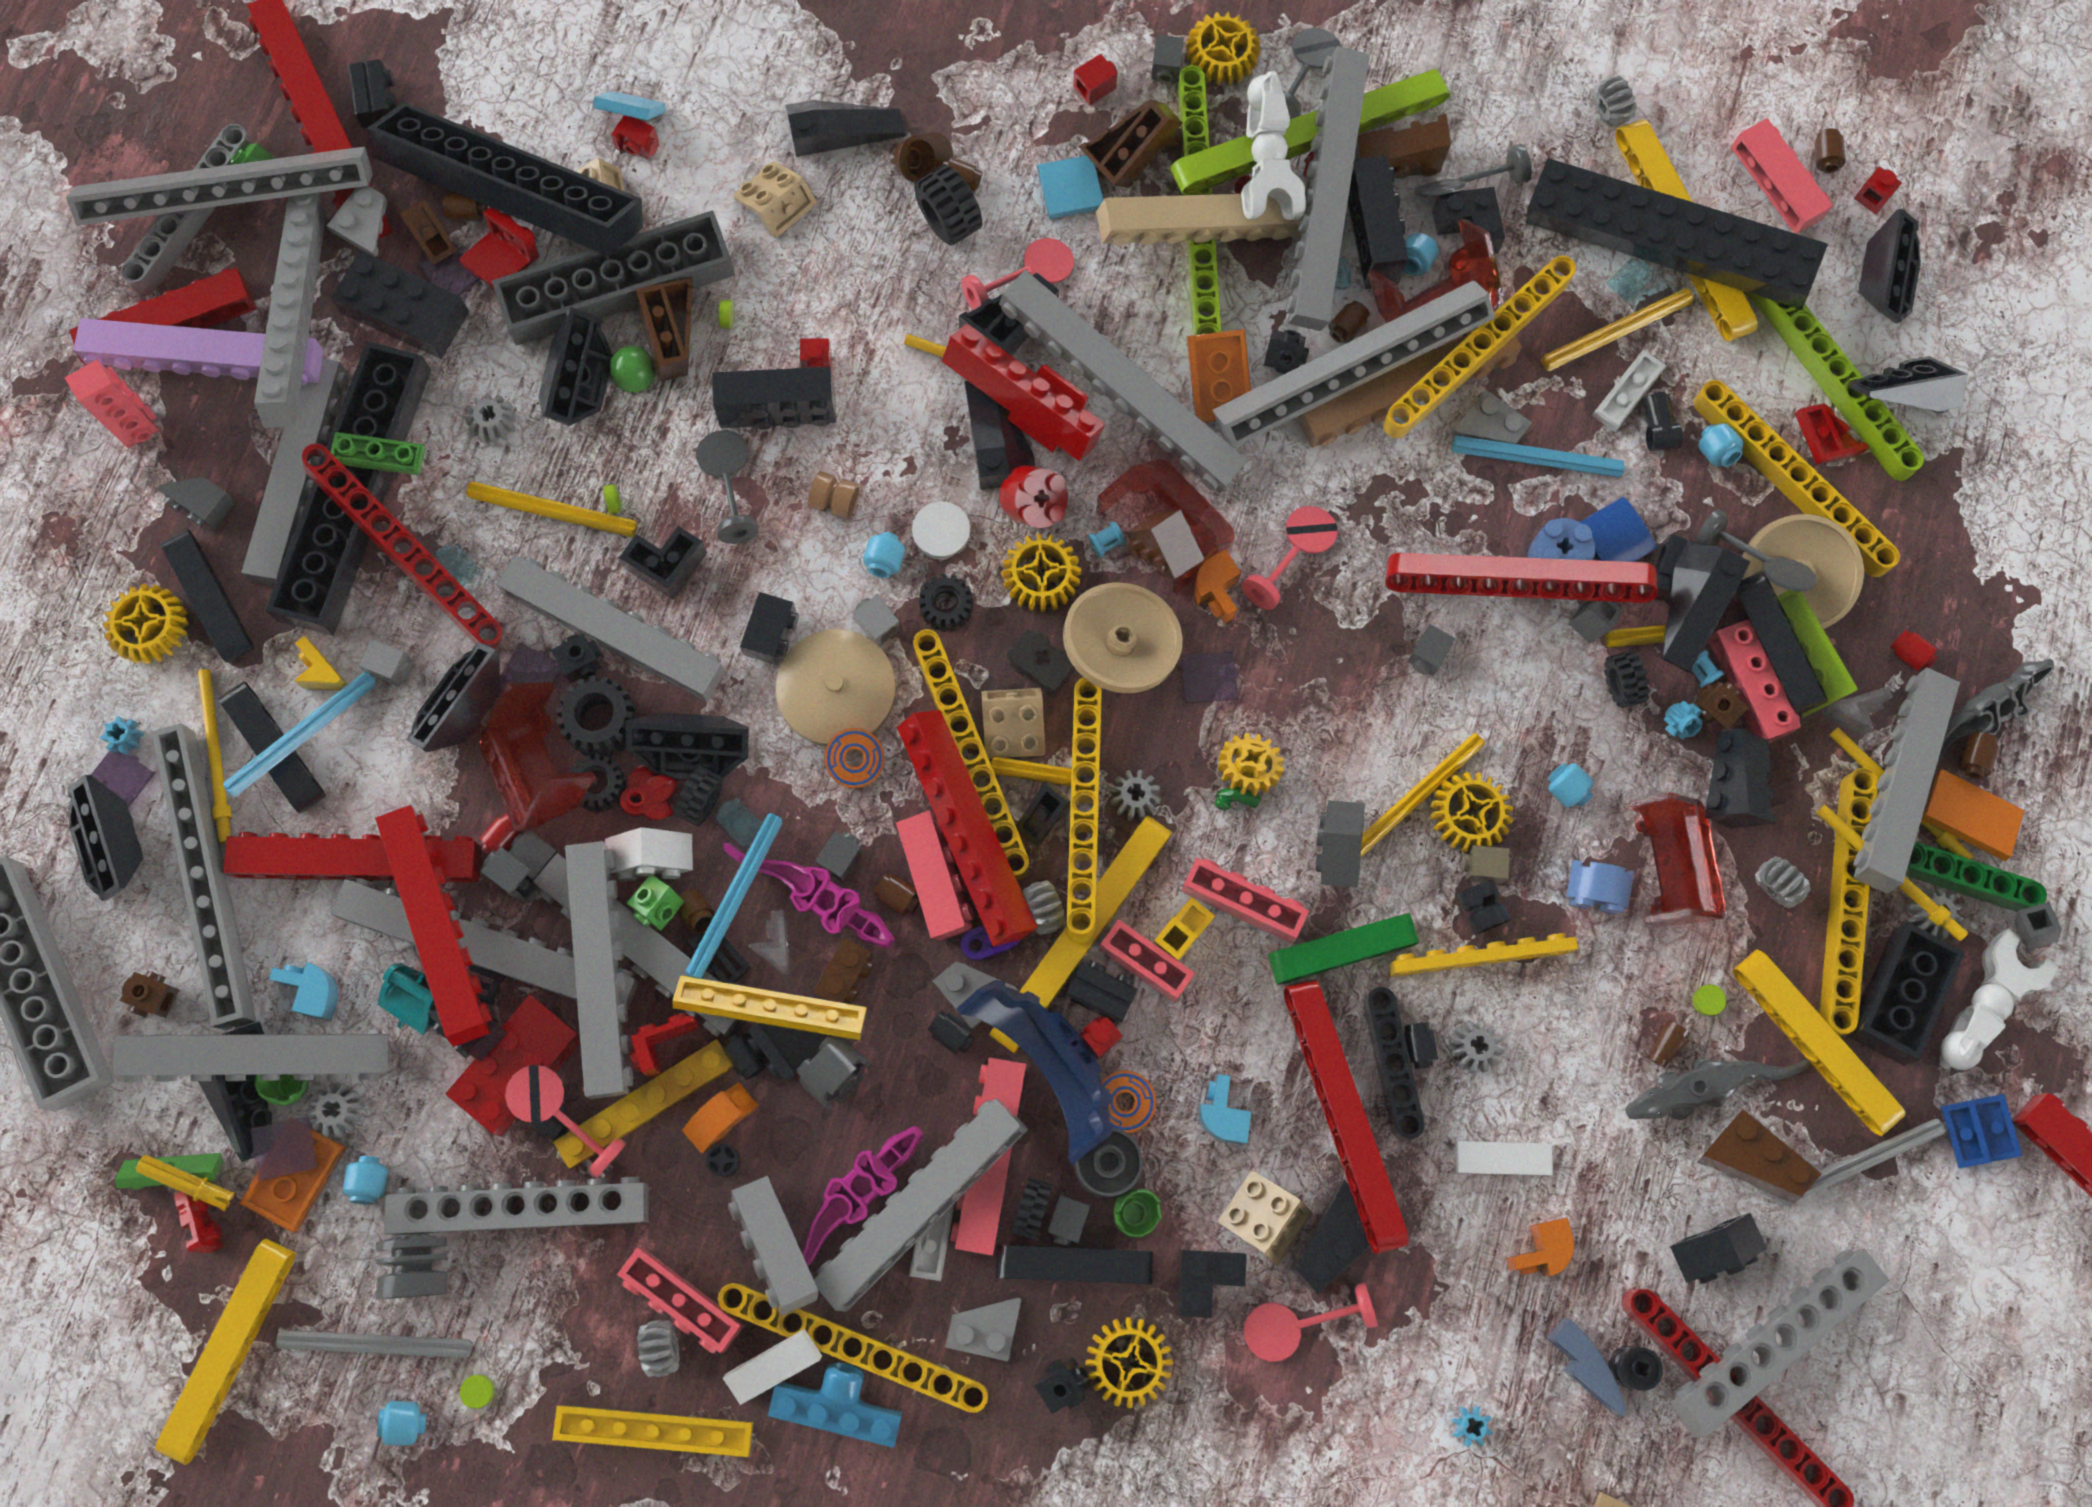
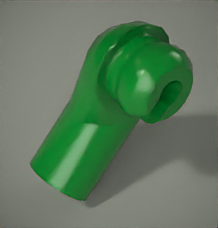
M1238 786L1234 789L1225 788L1216 793L1214 805L1216 808L1224 811L1230 809L1231 802H1240L1256 808L1260 803L1261 795L1257 793V796H1253L1250 790H1247L1243 795L1240 791L1241 788Z

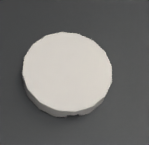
M937 501L927 504L918 511L913 520L912 536L918 549L924 555L932 559L945 560L965 549L970 539V523L967 515L960 507L950 502Z

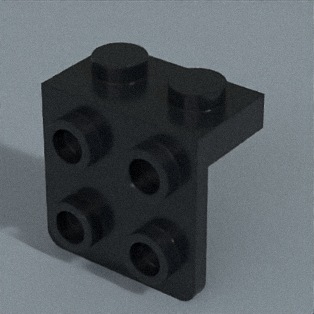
M757 1023L748 1030L751 1036L746 1040L757 1055L763 1051L770 1062L765 1066L776 1080L782 1077L786 1082L797 1073L798 1068L808 1058L812 1060L820 1052V1044L830 1035Z

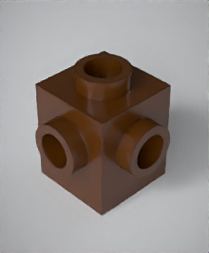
M1714 681L1712 684L1710 682L1707 683L1697 693L1699 698L1694 702L1702 711L1700 716L1709 724L1715 722L1727 730L1749 708L1738 698L1741 693L1729 682L1725 684Z
M150 970L147 971L146 975L133 972L132 976L125 981L122 987L120 1001L129 1004L128 1011L147 1018L148 1013L166 1018L180 989L165 984V976Z

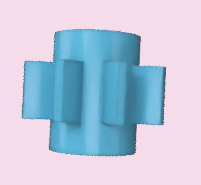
M1685 701L1673 704L1665 713L1664 721L1669 724L1665 730L1673 737L1679 736L1682 740L1686 737L1695 736L1702 727L1703 720L1699 717L1702 711L1693 703L1689 705Z
M117 716L116 721L104 724L106 727L105 735L100 736V739L109 743L106 748L112 753L119 750L120 753L128 756L130 750L140 748V737L144 736V733L135 729L138 723L134 720L129 719L126 722L123 718Z
M1474 1406L1471 1413H1468L1465 1407H1459L1462 1415L1458 1419L1451 1418V1421L1456 1423L1457 1430L1452 1435L1454 1437L1463 1436V1445L1466 1447H1470L1472 1440H1475L1478 1445L1484 1446L1482 1438L1486 1434H1493L1491 1430L1487 1429V1422L1491 1420V1417L1487 1415L1479 1416L1480 1407ZM1469 1419L1478 1423L1474 1426L1475 1433L1466 1431V1428L1469 1427Z

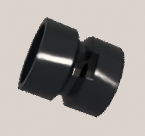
M1494 880L1480 883L1457 894L1463 911L1470 913L1467 920L1474 935L1486 932L1512 920L1505 904L1498 902L1501 895Z
M1623 1346L1618 1348L1609 1360V1368L1616 1383L1627 1389L1641 1391L1653 1389L1660 1383L1663 1375V1365L1660 1358L1654 1351L1645 1347Z

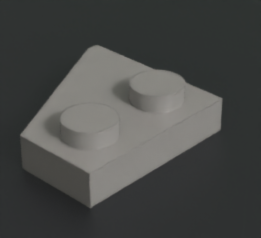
M369 186L356 187L327 224V227L332 233L369 255L376 257L379 251L377 241L379 234H382V217L386 212L387 199L383 194Z
M1485 389L1454 427L1451 434L1453 436L1466 435L1476 437L1477 439L1517 444L1532 422Z
M956 961L937 976L933 983L957 1011L956 1008L977 989L999 979ZM1005 982L1006 987L1017 990L1015 986ZM958 1012L963 1020L973 1029L982 1022L979 1019L962 1015Z
M1014 1298L953 1314L945 1347L1008 1361L1021 1299Z

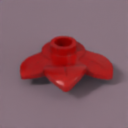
M644 765L634 769L627 779L628 788L620 796L622 810L632 816L643 814L654 821L663 820L673 815L672 808L666 801L675 792L677 781L666 775L653 776V772ZM637 796L641 801L639 803H632L630 798Z

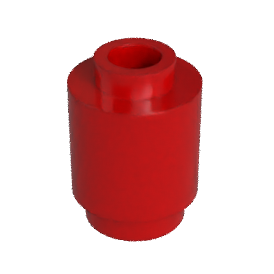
M1905 629L1890 646V648L1896 651L1894 655L1915 671H1918L1920 668H1929L1938 658L1934 654L1937 648L1915 631L1911 633Z
M506 813L501 818L497 816L480 836L479 840L483 844L479 848L488 855L493 851L497 852L500 847L508 852L511 849V843L524 827Z

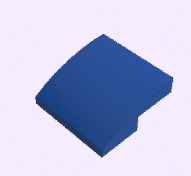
M1620 497L1580 521L1581 524L1589 526L1592 530L1595 542L1594 556L1597 561L1635 562L1658 548L1646 525L1625 497Z
M2004 1094L1940 1106L1958 1169L2023 1156Z

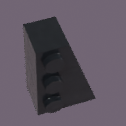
M1035 273L1032 275L1059 298V289L1040 274ZM1002 295L993 300L988 299L982 302L980 307L969 313L966 311L958 315L959 329L965 324L970 325L1011 356L1030 336L1025 331L1023 324L1016 318H1009L1002 311V306L999 305Z
M1744 729L1719 732L1704 818L1731 829L1776 824L1775 815L1771 814L1770 800L1774 797L1773 790L1768 788L1767 775L1771 774L1768 740Z
M1346 1180L1339 1181L1335 1192L1326 1208H1324L1318 1223L1291 1269L1312 1294H1319L1370 1247Z

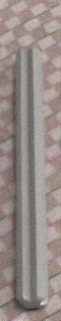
M1932 1119L1819 1171L1822 1173L1821 1176L1802 1198L1939 1137L1945 1133V1128L1939 1119ZM1773 1195L1779 1207L1791 1204V1202Z
M284 1330L279 1331L277 1334L276 1347L279 1349L466 1358L471 1354L472 1342L469 1339Z

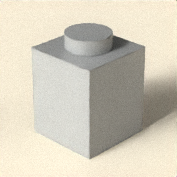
M878 595L871 599L865 598L856 606V611L853 612L855 622L878 646L901 630L899 620Z
M371 639L358 666L364 672L371 674V676L399 687L402 680H405L411 672L412 660L405 652Z

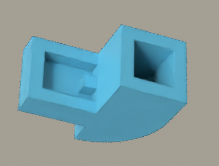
M306 962L304 969L285 964L284 970L272 967L269 980L298 988L291 1011L305 1016L332 1021L338 1001V987L329 972L309 962Z
M1218 1074L1215 1077V1082L1209 1081L1207 1100H1212V1104L1199 1105L1200 1122L1205 1131L1213 1138L1226 1143L1245 1145L1248 1141L1251 1111L1226 1108L1231 1076Z

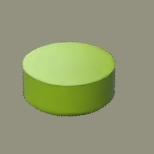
M733 300L720 301L718 322L721 329L733 328Z
M604 485V496L609 514L621 513L622 505L617 485Z
M1707 984L1699 987L1694 992L1692 1003L1699 1014L1714 1016L1724 1010L1726 996L1718 986Z
M482 1374L466 1378L460 1387L461 1401L464 1405L473 1409L488 1405L495 1394L493 1381L488 1376Z

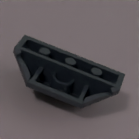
M1902 208L1896 210L1867 242L1858 291L1873 307L1895 324L1901 323L1913 311L1921 265L1920 242L1916 232L1919 230V222Z
M573 307L567 309L551 342L538 395L542 416L567 426H571L601 411L610 374L611 357L613 356L606 337L599 327L598 318Z
M478 642L471 651L460 657L450 667L417 712L412 725V732L409 734L407 741L425 752L465 743L470 735L476 731L478 724L494 706L496 699L501 694L499 652Z
M680 713L654 714L626 721V752L635 756L655 775L690 779L691 774L697 768L703 767L724 778L749 757V727L725 716Z
M84 775L68 787V797L71 798L68 808L69 829L86 885L99 896L101 901H106L126 888L144 857L127 802L92 775Z

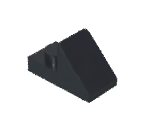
M1045 782L1016 824L1017 830L1035 846L1041 845L1056 823L1068 816L1071 801L1051 783Z

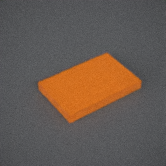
M1245 329L1186 336L1194 415L1204 423L1216 421L1212 410L1251 391Z
M1940 769L1935 775L1922 820L2006 862L2012 856L2025 810Z
M290 1117L239 1204L292 1233H298L348 1147L330 1137L323 1136L319 1131Z

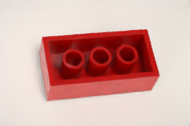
M530 994L502 1026L507 1034L481 1061L474 1059L445 1093L447 1097L490 1133L500 1137L517 1119L508 1108L505 1098L507 1084L511 1077L520 1069L532 1065L545 1066L556 1072L580 1044V1034Z

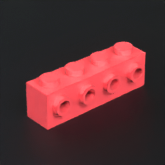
M1768 118L1738 135L1731 149L1795 234L1824 219L1833 207L1829 196L1820 189L1814 181L1811 172L1805 169L1797 158L1795 151L1787 145L1781 137L1778 128L1773 126Z
M96 359L64 377L78 402L127 448L148 440L152 434L159 431L153 421L157 419V416L148 403L143 402L136 391H132L124 379H120L111 366L106 368Z
M1747 619L1716 631L1708 639V643L1721 670L1725 673L1724 676L1727 682L1732 684L1741 693L1738 698L1749 707L1743 715L1751 732L1768 740L1769 743L1790 735L1800 728L1799 714L1791 706L1786 696L1787 692L1781 680L1777 678L1773 670V664L1768 654L1765 653L1760 643V638L1750 620Z
M928 810L896 822L930 938L942 941L974 929L971 920H974V913L971 905L965 902L962 891H965L963 878L959 873H956L954 862L956 861L934 812Z
M1196 857L1181 892L1293 944L1310 910L1303 908L1304 905L1294 899H1284L1275 895V891L1264 885L1256 886L1248 882L1247 878L1239 873H1229L1220 869L1217 863L1209 859L1203 858L1201 860Z
M637 1247L617 1274L624 1280L622 1285L635 1295L642 1293L650 1299L647 1304L661 1315L667 1312L675 1319L673 1324L686 1334L692 1331L701 1338L698 1343L712 1354H715L716 1351L719 1353L726 1352L745 1326L644 1248Z

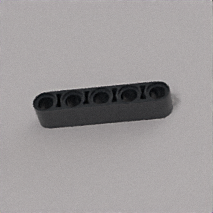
M186 528L160 542L165 556L221 658L226 663H229L253 650L255 647L193 533Z
M1763 570L1741 580L1736 591L1797 713L1800 715L1827 703L1826 693Z
M245 681L218 698L220 704L256 756L284 735L259 697ZM296 750L268 771L288 802L299 814H302L326 797L324 790Z
M1377 987L1365 996L1363 1001L1364 1012L1391 1131L1397 1139L1410 1141L1423 1133L1424 1119L1396 997L1389 988ZM1374 995H1380L1386 1000L1387 1006L1385 1010H1379L1373 1005L1372 999ZM1382 1025L1389 1026L1392 1029L1393 1039L1391 1041H1386L1380 1036L1379 1029ZM1388 1056H1394L1400 1061L1398 1072H1393L1387 1067L1386 1060ZM1395 1087H1402L1406 1090L1407 1100L1405 1103H1400L1394 1098L1393 1091ZM1403 1118H1409L1413 1121L1414 1131L1412 1134H1406L1402 1131L1400 1123Z
M997 1245L996 1278L1152 1284L1153 1251Z

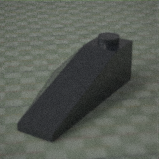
M967 380L964 381L979 487L980 490L1000 488L1004 479H1007L1015 468L1023 465L1035 466L1034 453L1021 429L1007 420L1010 411Z
M1690 542L1685 543L1672 568L1671 579L1673 581L1668 600L1669 613L1668 621L1665 625L1661 659L1686 672L1691 671L1736 592L1751 561L1724 547Z
M259 1021L220 1035L264 1034V1031ZM212 1075L211 1081H198L240 1161L245 1162L270 1152L272 1149V1113L268 1110V1102L259 1096L254 1086L256 1075H246L245 1081H225V1075Z

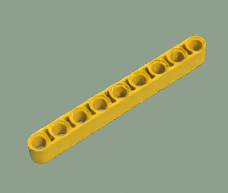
M1645 118L1616 129L1615 140L1639 186L1693 202L1650 123ZM1688 274L1725 341L1730 342L1757 330V318L1742 290Z
M1561 255L1550 261L1494 312L1495 319L1479 326L1395 402L1389 409L1383 427L1386 434L1396 439L1406 436L1567 288L1576 272V264L1573 259ZM1556 271L1561 272L1564 276H1559L1556 274ZM1536 289L1543 291L1544 295L1537 293ZM1515 308H1521L1525 311V313H1521L1517 311ZM1495 326H1501L1506 331H1500ZM1475 344H1481L1485 349H1479ZM1454 362H1461L1466 368H1460ZM1434 381H1442L1446 386H1438ZM1413 399H1421L1425 405H1418ZM1399 417L1404 420L1405 424H1398L1393 418Z
M1710 380L1705 383L1694 398L1695 409L1711 425L1724 423L1730 425L1744 441L1743 455L1804 514L1821 516L1843 527L1856 542L1863 559L1864 571L1868 575L1881 577L1897 565L1900 560L1898 549L1729 387L1719 380ZM1706 394L1713 396L1715 401L1710 400ZM1727 414L1734 416L1736 421L1731 420ZM1748 434L1755 436L1757 441L1752 440ZM1770 454L1776 456L1778 461H1774L1770 457ZM1791 474L1795 475L1799 479V482L1795 481L1791 477ZM1812 495H1816L1821 502H1817ZM1834 515L1838 516L1842 520V523L1838 522L1834 518ZM1856 536H1859L1863 540V543H1860L1856 539ZM1877 556L1881 557L1884 560L1885 564H1882L1878 560Z
M921 630L915 635L913 640L915 656L937 710L942 712L972 782L978 776H986L990 780L986 787H977L975 784L974 786L984 808L990 803H996L1001 807V811L998 814L987 815L996 835L1003 830L1012 834L1013 837L1008 843L1000 844L1008 861L1018 858L1024 863L1021 870L1013 871L1016 880H1021L1027 875L1029 870L1028 855L941 640L933 630ZM924 642L934 643L935 647L931 651L926 652L919 648ZM935 668H942L946 671V674L941 678H934L930 675L931 671ZM945 695H953L957 698V701L952 705H944L941 699ZM960 721L966 723L968 728L964 732L958 733L952 730L954 723ZM972 748L977 750L979 755L974 760H967L963 757L964 751Z
M1084 677L1077 681L1074 688L1067 899L1068 935L1077 943H1086L1091 940L1095 934L1102 709V689ZM1090 691L1093 692L1095 696L1092 698H1084L1081 696V694ZM1084 719H1091L1095 722L1091 726L1080 724ZM1083 747H1090L1094 750L1091 754L1087 755L1079 752ZM1082 775H1089L1093 780L1089 783H1082L1078 778ZM1083 803L1093 807L1088 812H1082L1077 809ZM1081 832H1087L1092 836L1087 841H1080L1076 838ZM1080 861H1086L1090 863L1091 867L1081 871L1075 865ZM1083 890L1087 891L1090 897L1081 901L1076 899L1074 895L1076 892ZM1078 920H1084L1089 923V927L1080 931L1075 929L1073 924Z
M1866 767L1856 769L1841 780L1837 816L1861 837L1865 827L1870 823L1872 815L1869 814V809L1878 794V789L1876 788L1878 777L1874 771ZM1855 778L1862 782L1863 790L1856 786ZM1852 807L1859 810L1861 814L1860 819L1854 816ZM1836 832L1819 1014L1841 1036L1853 1032L1858 1025L1870 886L1849 875L1847 866H1851L1856 871L1857 866L1854 865V860L1859 851ZM1845 895L1852 899L1853 907H1849L1846 904ZM1843 924L1850 929V938L1842 932ZM1840 954L1847 958V968L1841 965L1839 961ZM1837 984L1844 988L1845 998L1838 995ZM1835 1014L1841 1017L1843 1021L1841 1029L1834 1023Z
M1149 815L1144 818L1097 883L1096 926L1093 938L1086 943H1077L1068 935L1066 926L1019 992L1025 993L1030 991L1040 997V1004L1043 1007L1049 1008L1165 846L1173 832ZM1078 920L1073 924V927L1082 931L1089 927V923L1084 920ZM995 1027L989 1034V1036L1014 1054L1020 1048L1013 1040Z
M727 1284L719 1292L718 1303L721 1309L729 1314L788 1338L805 1329L819 1351L971 1413L979 1412L987 1404L988 1392L986 1387L974 1379L801 1308L781 1316L778 1308L775 1307L772 1309L771 1316L767 1320H762L757 1316L756 1308L760 1302H768L766 1294L743 1284ZM732 1289H738L742 1294V1302L736 1308L731 1307L727 1303V1294ZM791 1313L798 1314L802 1319V1326L797 1332H791L786 1327V1318ZM821 1325L829 1327L832 1331V1339L825 1345L820 1344L815 1337V1332ZM852 1337L860 1340L862 1344V1351L856 1357L848 1355L845 1351V1343ZM880 1350H886L892 1356V1364L887 1369H881L875 1364V1355ZM914 1362L921 1366L922 1376L918 1381H910L906 1378L904 1370L908 1363ZM939 1375L950 1377L953 1384L951 1391L945 1394L939 1393L934 1386L936 1377ZM971 1387L978 1388L983 1395L982 1402L977 1406H970L964 1399L965 1391Z

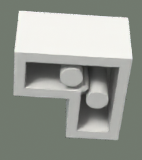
M641 827L605 839V844L608 846V849L613 850L615 867L610 868L611 876H618V881H636L637 876H649L650 874L655 875V873L662 874L663 879H677L681 877V873L693 870L692 834Z

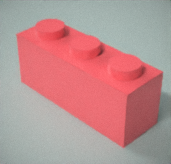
M1119 919L1100 944L1099 950L1174 1003H1176L1195 975V972Z

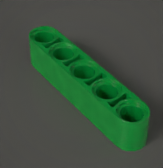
M1918 842L1914 843L1911 854L1912 863L1908 864L1905 876L2015 912L2043 904L2047 899L2045 887L2035 880ZM1933 862L1939 864L1941 874L1934 869ZM1963 871L1970 876V883L1964 879ZM1993 881L1999 885L2000 893L1994 889ZM2023 891L2029 895L2030 902L2024 899Z
M1406 913L1284 948L1267 956L1276 985H1281L1406 949L1419 944L1420 941L1411 914Z

